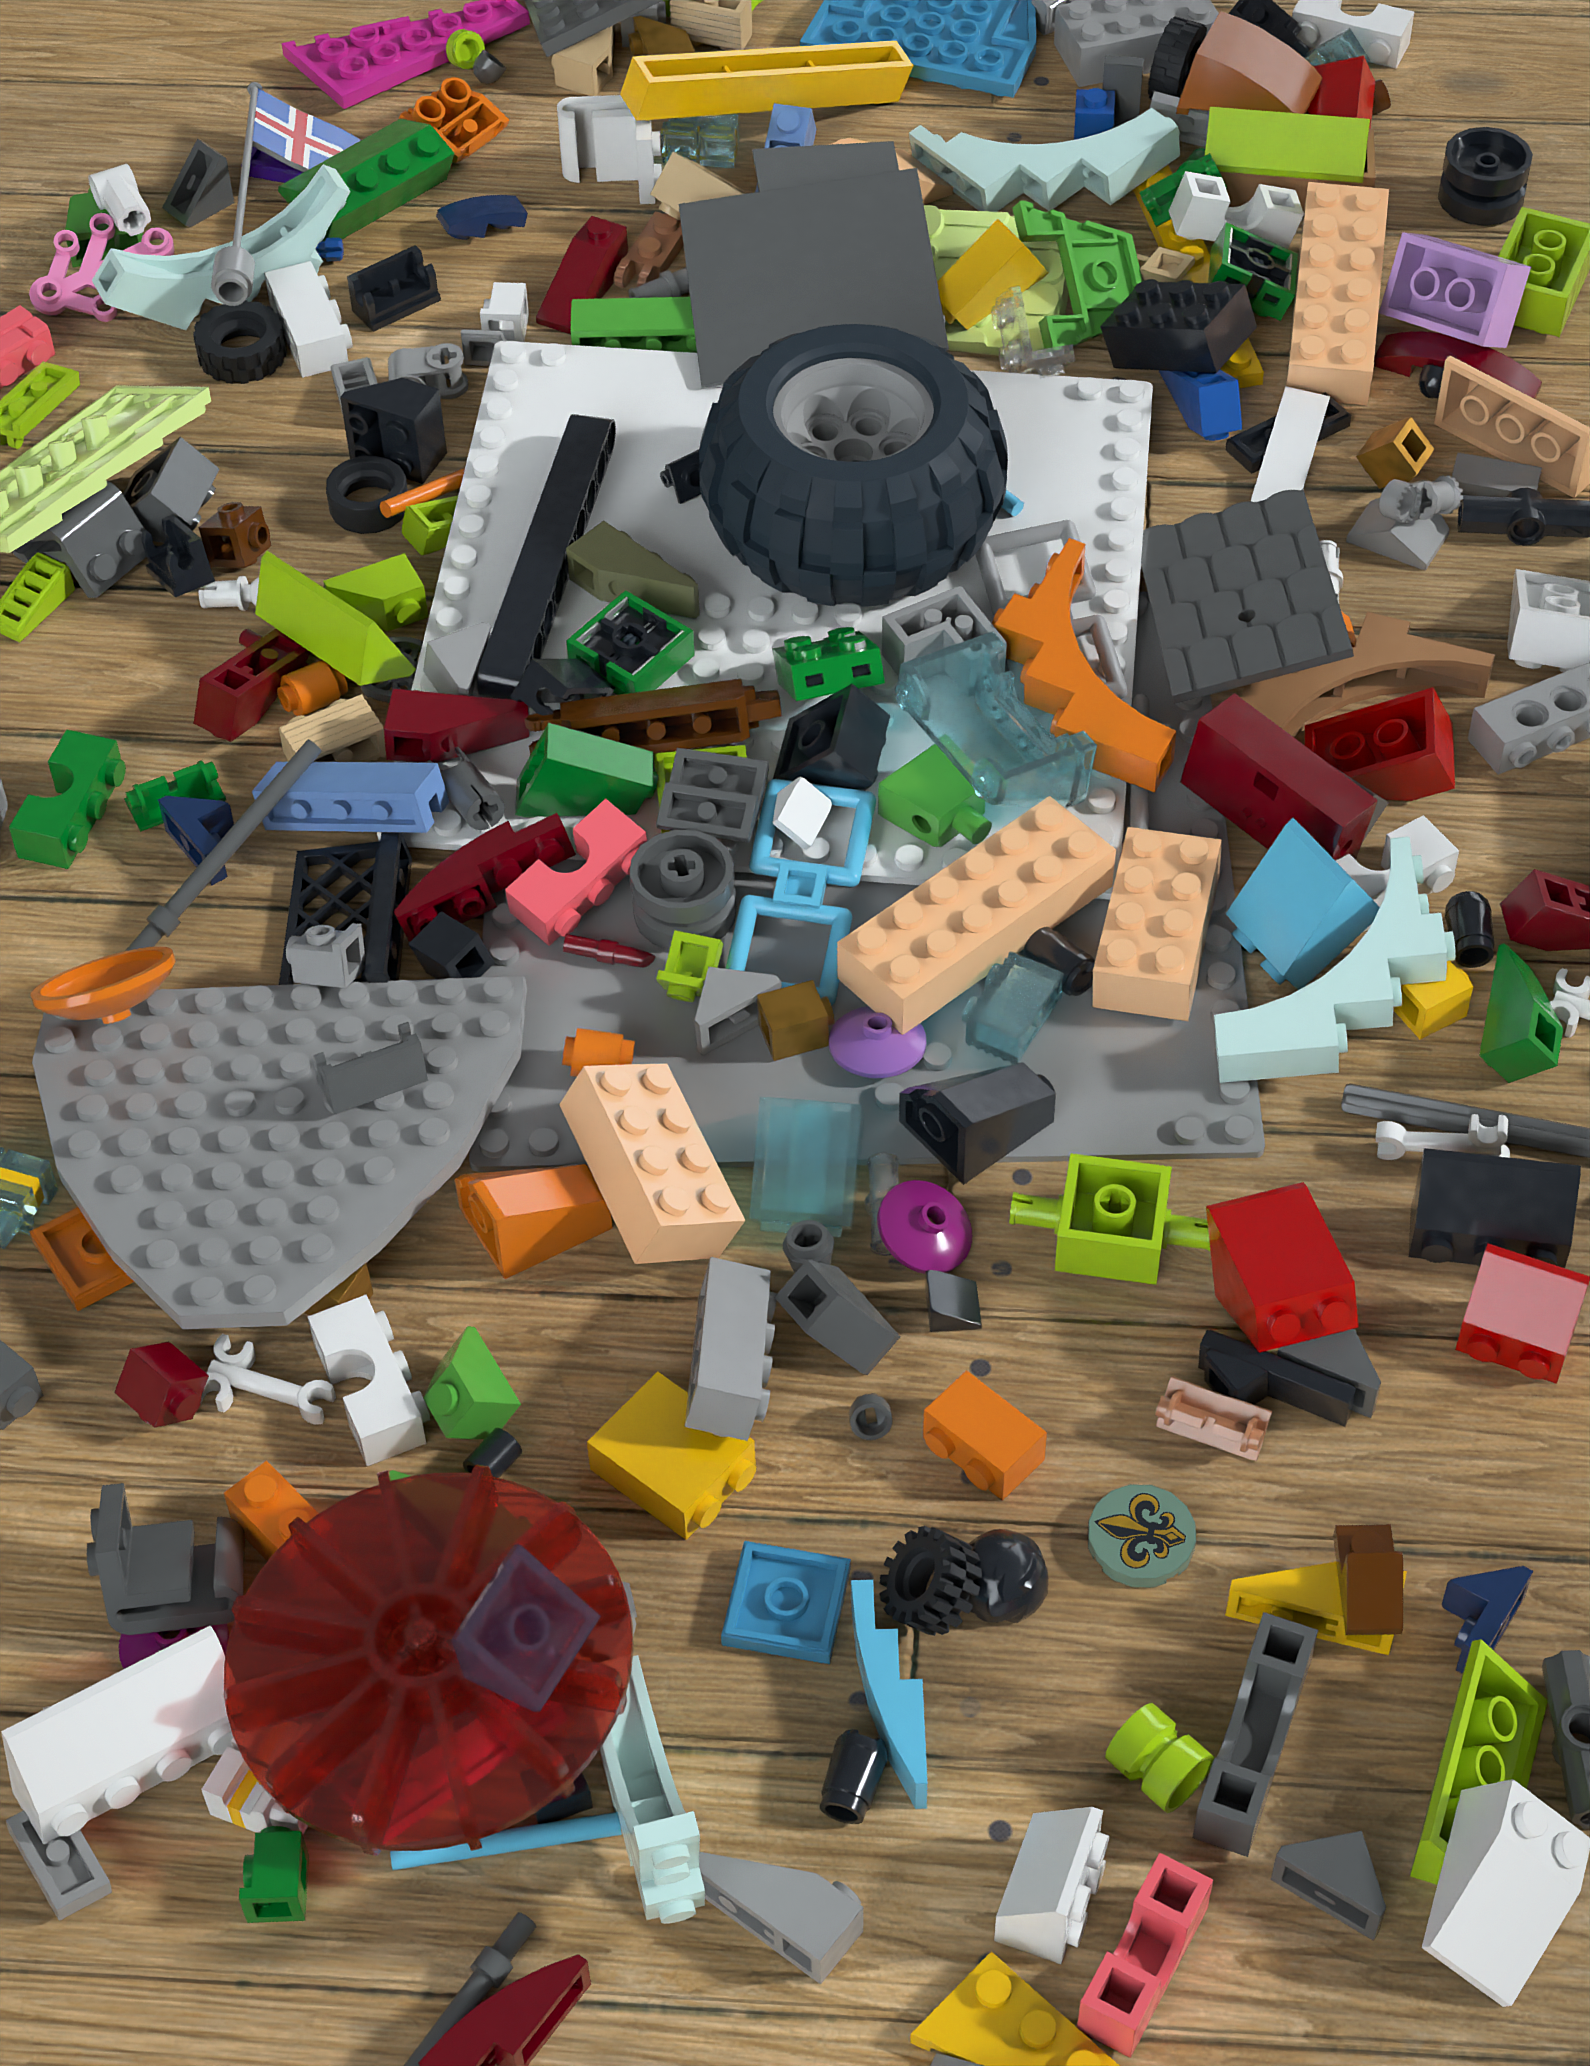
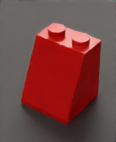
M1304 1182L1206 1206L1215 1297L1259 1353L1359 1327L1355 1281Z

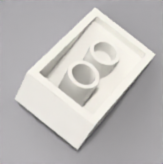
M1516 569L1513 580L1507 642L1508 658L1515 660V663L1522 667L1538 669L1542 665L1560 667L1559 670L1563 673L1589 663L1590 581Z
M1513 1779L1461 1790L1422 1948L1502 2007L1512 2006L1581 1891L1590 1851V1837Z

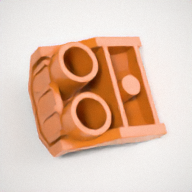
M456 77L445 79L438 91H433L431 96L420 97L413 109L405 110L399 116V119L431 124L455 153L452 161L454 163H458L472 155L496 137L509 123V119L482 93L472 91L464 80Z

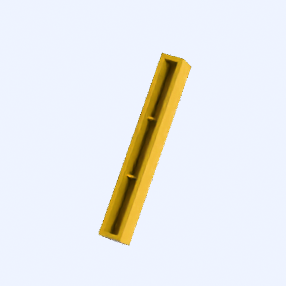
M897 41L633 56L620 95L636 121L772 111L774 103L812 109L899 102L914 65Z

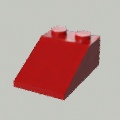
M1434 687L1305 725V746L1384 800L1413 801L1455 789L1453 722Z

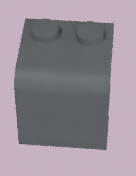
M107 481L105 488L62 513L63 521L12 551L24 563H27L37 552L59 562H65L88 598L99 597L147 557L142 544V533L145 529L121 491L109 481Z
M124 1483L102 1485L100 1507L91 1509L90 1513L91 1532L94 1542L87 1543V1565L90 1576H99L107 1619L115 1631L126 1635L220 1625L230 1623L238 1618L243 1605L245 1532L237 1521L228 1517H217L216 1543L194 1546L195 1531L193 1520L132 1527Z

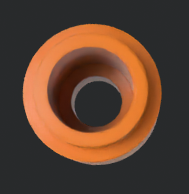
M320 660L281 677V686L277 689V694L281 705L287 712L292 711L296 716H305L339 700L341 695L347 693L348 688L345 676Z
M577 1028L575 1037L566 1036L562 1065L571 1066L570 1076L577 1077L583 1066L632 1065L635 1041L623 1039L624 1034Z

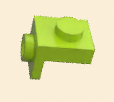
M674 930L664 971L658 970L656 977L657 982L663 989L667 990L666 995L684 1002H694L696 996L701 997L708 966L718 968L723 948L722 941L720 939Z

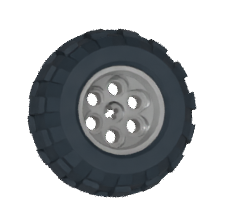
M866 324L822 326L802 333L791 334L769 344V348L763 350L760 355L750 357L724 382L718 403H712L700 441L699 477L701 497L709 510V518L726 549L732 556L736 555L743 565L749 566L751 573L759 577L761 581L782 593L798 594L806 597L807 602L835 606L843 603H855L861 605V607L889 604L890 600L903 596H917L938 585V582L946 579L948 573L957 571L977 553L983 545L1004 502L1008 467L1007 442L997 409L994 410L989 391L984 383L964 363L954 360V356L946 352V349L924 337L914 336L899 331V329Z

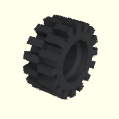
M922 1526L918 1527V1533L910 1530L905 1534L906 1544L900 1541L896 1542L892 1548L897 1553L894 1559L886 1558L884 1566L890 1568L888 1575H880L879 1584L887 1587L886 1590L879 1593L880 1601L887 1604L883 1609L887 1615L893 1617L892 1619L928 1635L935 1636L936 1632L943 1635L949 1632V1625L957 1627L963 1622L959 1615L961 1611L969 1614L974 1605L967 1601L970 1594L974 1596L979 1594L980 1587L973 1584V1580L982 1578V1569L975 1566L980 1559L976 1552L971 1551L973 1547L970 1544L934 1527ZM934 1572L933 1579H932V1581H931V1583H930L928 1589L926 1590L928 1581H929V1579H930L932 1573Z

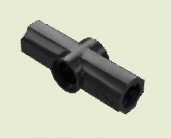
M1519 488L1509 493L1507 497L1463 495V499L1460 500L1462 504L1458 507L1457 529L1459 533L1507 534L1511 542L1522 546L1535 544L1544 536L1590 537V501L1543 499L1540 492L1535 489Z

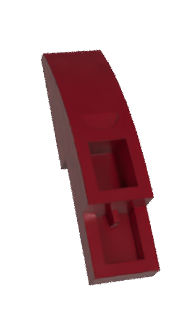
M558 813L516 832L513 831L509 821L462 846L430 871L406 895L394 911L409 943L441 911L458 922L464 923L496 908L497 905L492 894L507 888L538 859L548 867H551L575 856V850Z

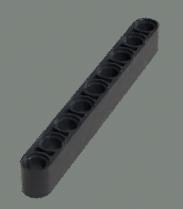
M571 414L480 663L477 680V690L480 696L514 700L510 696L531 660L541 659L569 579L566 548L585 533L613 453L616 437L614 419Z

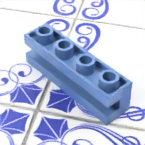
M276 762L252 790L254 800L257 799L288 762ZM313 762L262 822L265 830L427 833L435 823L431 812H443L450 801L438 763Z

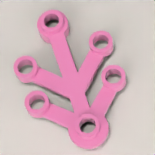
M97 213L90 219L92 235L80 270L66 278L70 259L77 255L80 249L78 238L70 230H62L55 235L54 245L56 253L48 276L38 278L30 288V300L36 310L46 315H57L63 312L65 308L94 315L96 319L102 322L111 321L116 317L117 308L111 306L105 312L98 310L100 305L105 304L100 295L95 296L93 299L76 293L86 287L96 289L92 279L103 262L101 259L108 240L115 234L114 221L110 215ZM102 223L109 225L104 231L96 229ZM151 228L143 234L141 242L123 251L139 255L171 256L174 255L173 238L168 231L162 228ZM156 239L164 240L160 245H152L150 243ZM66 240L73 242V245L68 248L60 246ZM49 290L57 291L56 294L51 297H46L43 295L44 292Z

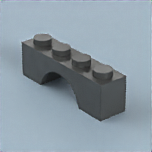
M1263 1612L1247 1660L1228 1729L1217 1757L1214 1758L1197 1809L1192 1838L1248 1857L1310 1667L1318 1633L1317 1629Z

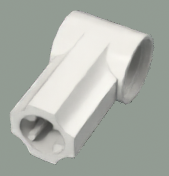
M123 164L89 175V185L97 206L100 210L106 209L118 230L125 231L130 236L144 232L146 225L151 222L150 212L139 194L135 177L129 165Z

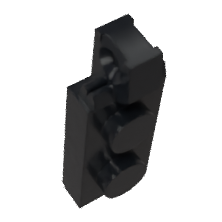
M1239 0L1228 13L1262 28L1290 46L1302 57L1310 50L1304 42L1296 37L1302 30L1298 25L1299 23L1273 0Z

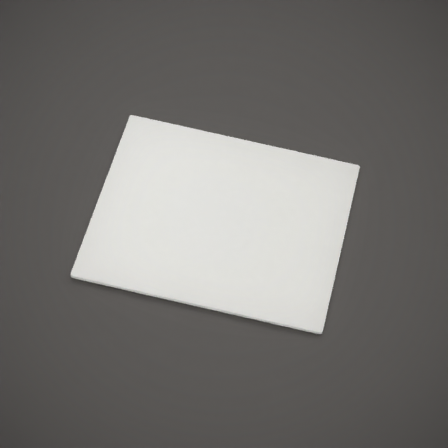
M499 341L494 346L411 690L438 693L423 672L428 641L482 622L491 624V635L571 414L614 419L616 424L613 453L584 535L599 523L605 521L617 530L626 532L635 542L650 552L657 553L666 563L681 573L690 575L698 583L700 615L696 619L665 613L693 630L695 656L656 690L740 678L742 679L743 686L754 685L755 692L778 690L781 701V717L760 720L759 727L749 729L750 737L742 742L691 748L692 750L745 745L747 758L768 761L769 773L766 786L773 779L789 718L832 695L795 701L778 684L772 648L784 646V640L792 637L810 636L811 642H815L828 637V631L841 627H853L855 631H860L880 647L881 653L882 616L960 585L991 623L994 615L976 555L968 562H965L957 571L948 573L947 578L938 582L937 586L917 596H903L890 600L889 604L861 607V605L855 603L828 606L807 602L806 597L795 593H782L752 574L749 566L743 565L736 555L732 556L722 543L709 518V510L701 494L679 504L674 487H665L660 478V472L665 470L666 464L699 449L712 403H718L723 385L701 387L697 353ZM970 370L981 379L988 389L994 410L997 409L1004 430L1008 449L1006 490L1024 502L1022 511L1016 516H1012L1001 508L987 536L1063 520L1074 522L1080 541L1086 544L1085 557L1096 588V595L1091 600L1071 604L1073 619L1092 615H1101L1105 618L1127 685V693L1120 699L1132 706L1153 386L1147 381ZM1061 539L993 553L1007 599L1012 598L1014 593L1021 596L1029 595L1035 583L1041 584L1051 556L1055 552L1060 554L1064 547ZM568 579L541 659H568L566 640L609 605L610 602L600 601ZM1092 635L1076 637L1079 649L1094 673L1103 683H1107ZM881 655L885 683L859 689L890 715L885 735L886 743L882 748L877 768L878 776L874 784L865 790L872 792L876 796V806L860 881L921 885L979 845L972 844L964 836L958 834L942 847H933L878 814L879 782L943 738L981 778L986 786L985 813L983 816L992 823V827L984 840L1048 796H1051L1116 849L1112 887L1095 898L1110 900L1122 852L1126 782L1054 755L1055 735L1050 733V726L1054 715L1047 713L1027 717L1021 712L1007 661H1005L1003 681L965 696L943 667L903 683ZM476 682L471 696L484 697L478 694ZM584 694L585 699L602 697L598 694ZM544 703L550 706L552 710L560 709V703ZM529 707L530 715L536 713ZM544 730L540 732L530 731L529 738L466 755L505 804L503 817L496 825L491 827L489 824V829L475 830L470 827L450 801L443 812H431L435 823L427 833L402 832L407 846L457 851L470 841L509 821L513 831L516 832L546 818L542 816L522 817L515 815L517 779L530 757L529 745H531L532 741L539 740ZM653 754V771L655 772L654 754ZM457 757L438 762L439 769L446 770L461 762ZM394 761V762H402V763H413V762ZM657 787L651 799L645 798L636 815H626L646 831L647 841L661 834V829L656 827L659 813ZM763 799L749 842L716 838L728 848L734 862V872L753 873L749 868V862ZM832 805L813 844L807 850L799 846L776 827L770 857L844 867L856 808ZM559 816L576 853L575 856L568 859L585 860L576 852L573 828L586 816ZM377 832L378 841H380L381 832Z

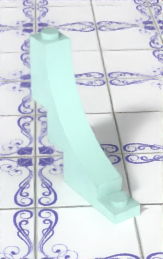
M1153 108L1113 129L1089 137L1060 143H1003L978 138L962 132L948 142H945L941 136L932 134L921 125L909 132L912 156L954 187L953 192L978 211L989 212L999 211L1023 193L1050 211L1083 187L1111 206L1180 156V132L1178 126L1171 118L1164 117Z

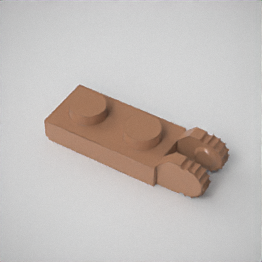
M655 211L627 255L621 259L616 268L614 285L626 288L634 275L638 274V287L658 279L660 273L667 271L684 245L681 220Z

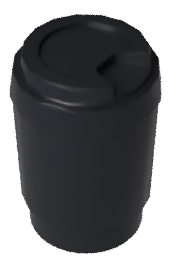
M1465 891L1452 896L1445 908L1448 932L1453 931L1455 961L1467 968L1486 965L1494 956L1495 941L1492 910L1488 899L1474 891Z
M1050 927L1040 928L1029 938L1024 948V956L1058 990L1069 996H1079L1092 986L1095 959L1090 954L1086 953L1061 933L1053 931Z
M855 1729L846 1730L837 1738L821 1791L820 1810L825 1815L847 1824H860L863 1822L866 1812L871 1808L884 1767L887 1764L888 1751L882 1739L878 1737L874 1740L859 1734V1731Z

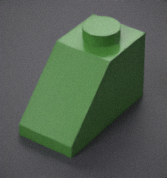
M471 1326L466 1327L439 1362L423 1398L445 1437L484 1440L494 1428L502 1429L521 1405L477 1329Z

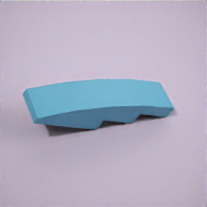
M851 1580V1610L856 1658L868 1708L879 1737L886 1744L888 1760L914 1808L927 1809L928 1782L923 1679H900L898 1629H875L873 1580Z

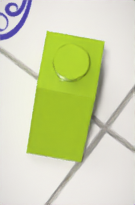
M405 553L323 581L326 590L372 619L381 630L390 631L428 618L424 585Z

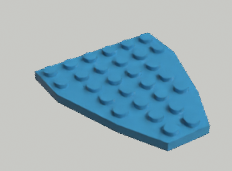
M824 0L801 38L800 46L897 41L914 65L909 77L919 78L926 82L953 85L960 89H972L992 93L995 96L1014 98L1036 55V11L1032 0Z

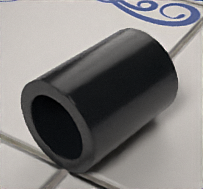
M494 1428L464 1460L463 1467L475 1482L485 1488H490L522 1454V1448L508 1432L501 1428Z

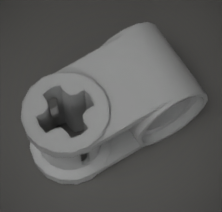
M443 343L430 347L402 348L391 353L388 358V381L405 378L439 389L440 399L458 398L468 390L469 385L467 376L462 372L461 368L464 360L463 353L457 345ZM445 355L448 356V360H449V363H448V364H445V360H444V356H445ZM450 378L451 387L447 386L446 379Z

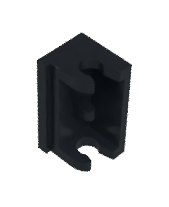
M414 245L348 275L347 280L352 311L374 332L441 301L436 273L432 263L424 266L422 252Z
M174 515L162 518L163 531L166 533V541L163 545L155 546L152 535L147 530L143 531L142 544L149 564L145 565L147 572L174 597L215 582L201 538Z
M532 659L510 697L516 702H524L540 715H552L553 710L544 703L585 699L584 694H598L602 697L611 696L616 687L582 659Z

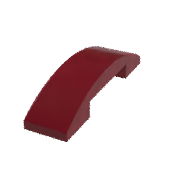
M1410 331L1386 335L1374 355V367L1407 377L1411 376L1416 366L1423 368L1424 365H1434L1444 368L1445 360L1452 356L1534 399L1542 385V381L1532 372L1510 357L1490 347H1483L1442 333Z

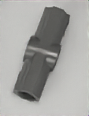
M1581 1650L1560 1651L1552 1657L1545 1658L1542 1663L1555 1734L1552 1743V1754L1555 1761L1561 1767L1571 1823L1578 1824L1583 1829H1590V1744L1581 1743L1571 1735L1575 1733L1582 1734L1590 1739V1656L1583 1654Z

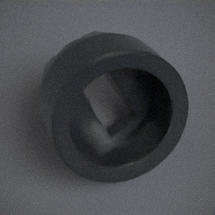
M1434 365L1423 366L1418 385L1420 392L1425 397L1439 398L1444 368Z

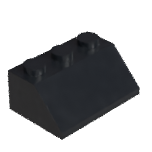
M1424 1148L1411 1204L1408 1257L1425 1259L1433 1263L1454 1262L1480 1267L1487 1244H1491L1565 1268L1572 1246L1581 1166Z

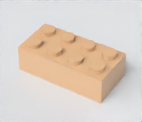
M1127 827L1093 968V1008L1189 1021L1220 876L1221 839Z
M668 1064L583 1066L559 1105L634 1263L644 1264L710 1259V1257L719 1258L744 1224L745 1219Z

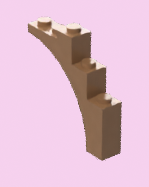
M1367 612L1355 647H1352L1354 657L1301 670L1297 674L1290 673L1245 685L1240 698L1295 737L1305 729V725L1314 723L1319 718L1348 704L1380 695L1418 692L1434 687L1436 692H1450L1485 698L1495 654L1410 635L1409 628L1411 622Z

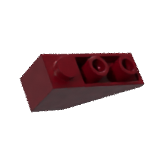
M393 689L384 726L386 760L427 763L428 760H431L432 763H438L457 758L455 747H459L467 755L529 738L530 730L526 729L525 718L530 715L529 706L524 702H516L511 699Z

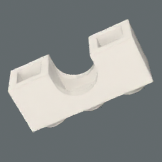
M1342 0L1298 1L1293 10L1292 18L1299 23L1298 25L1302 30L1296 37L1309 48L1350 58L1364 55L1367 62L1396 69L1410 44L1414 18L1413 11L1378 3L1375 10L1369 15L1351 16L1341 11Z
M1186 171L1169 209L1176 235L1186 239L1215 241L1227 222L1286 249L1289 248L1304 215L1295 190L1259 184L1254 196L1247 203L1238 207H1228L1230 199L1222 177Z
M1424 815L1386 834L1381 866L1385 870L1375 871L1367 869L1360 865L1350 854L1336 860L1379 907L1384 900L1390 875V838L1410 837L1412 856L1421 855L1424 881L1423 884H1417L1418 894L1428 895L1432 892H1441L1453 882L1459 850ZM1371 925L1368 926L1363 932L1369 930Z
M366 1294L308 1316L314 1346L330 1383L335 1384L353 1377L366 1378L371 1381L364 1389L343 1397L349 1427L366 1466L426 1444L423 1423L430 1420V1415L421 1392L411 1393L406 1381L412 1380V1376L403 1352L399 1350L393 1353L388 1341L393 1340L394 1337L385 1312L382 1310L375 1313Z

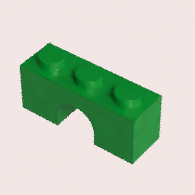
M66 729L48 760L55 790L57 793L62 794L47 798L28 794L11 822L9 830L18 858L69 869L76 855L85 849L88 834L96 820H100L105 814L107 801L113 790L122 784L126 765L121 759L117 740Z

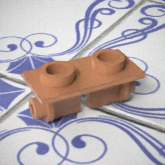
M1171 1376L1165 1396L1160 1398L1155 1416L1158 1417L1156 1427L1257 1461L1272 1411Z

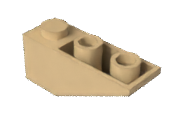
M615 24L552 55L551 64L554 68L556 86L588 96H596L613 78Z

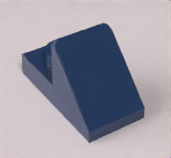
M164 796L158 799L165 831L196 868L234 825L231 807L225 801ZM225 865L209 882L211 885L228 877Z
M1518 1566L1458 1577L1448 1581L1441 1605L1445 1610L1466 1620L1454 1643V1646L1462 1649L1456 1671L1463 1673L1472 1641L1482 1639L1492 1650L1496 1648L1525 1599L1533 1570L1525 1566Z

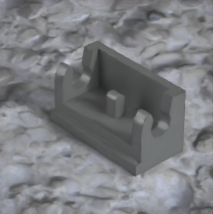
M408 1022L398 1025L399 1043L374 1052L363 1053L360 1057L338 1065H327L324 1052L313 1055L318 1085L334 1115L428 1081L421 1042L416 1033L411 1035Z

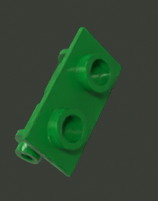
M1210 153L1139 192L1156 227L1171 220L1169 209L1185 171L1222 177Z
M200 760L197 764L173 772L174 781L168 783L165 776H161L139 785H132L133 790L125 792L126 798L124 800L140 832L163 824L158 799L164 796L226 801V796L216 780L219 777L214 763L211 761L204 764Z

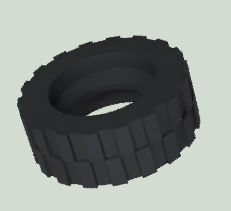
M1177 16L1170 19L1159 40L1151 65L1148 81L1150 100H1152L1154 91L1181 98L1195 55L1206 37V25Z
M245 300L236 306L226 304L215 306L209 312L202 314L199 322L196 321L194 326L195 332H193L199 365L200 367L202 366L204 373L211 375L217 381L222 380L230 384H245L254 380L259 381L264 379L265 376L276 372V369L284 363V357L287 356V345L281 317L278 312H274L272 307L264 306L261 302H248ZM253 336L260 338L254 344L246 347L229 348L221 346L223 342L234 337Z

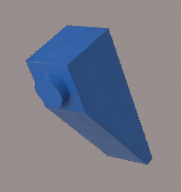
M1159 370L1189 429L1209 441L1225 439L1229 437V432L1242 430L1238 379L1222 370H1219L1217 373Z

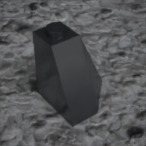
M1024 1062L906 1088L899 1093V1122L964 1185L1053 1123L1056 1093L1052 1084L1045 1076L1041 1074L1036 1075Z

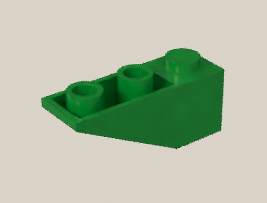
M1503 943L1498 947L1479 1056L1508 1083L1558 1066L1563 1027L1534 971L1509 946Z

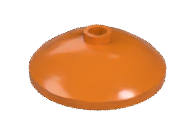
M161 946L139 948L112 954L55 975L38 985L31 992L30 996L34 1007L46 1014L71 1020L101 1018L103 1024L115 1023L128 1018L131 1015L130 1008L154 994L170 975L176 959L171 948Z

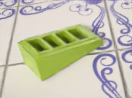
M458 495L406 506L402 534L420 555L430 554L446 547Z
M37 552L26 563L0 599V634L20 643L73 593L75 587L69 567ZM23 603H26V604L30 605V607L28 608V607H26V606H24V605H22V604H23ZM13 614L20 617L21 619L18 622L14 619L9 618V616Z

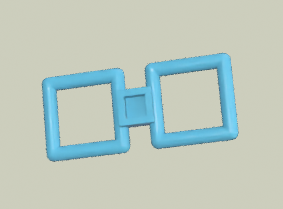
M772 779L766 786L749 868L754 874L777 877L773 898L746 895L741 899L726 969L745 971L757 915L832 925L819 987H816L820 998L827 996L832 1006L836 1001L840 982L837 979V942L850 933L853 916L847 908L822 905L826 884L855 887L859 884L876 806V796L870 791L812 784L831 800L832 805L856 808L844 867L770 857L776 831L773 817L777 793L793 781ZM781 982L782 988L795 985L794 983Z

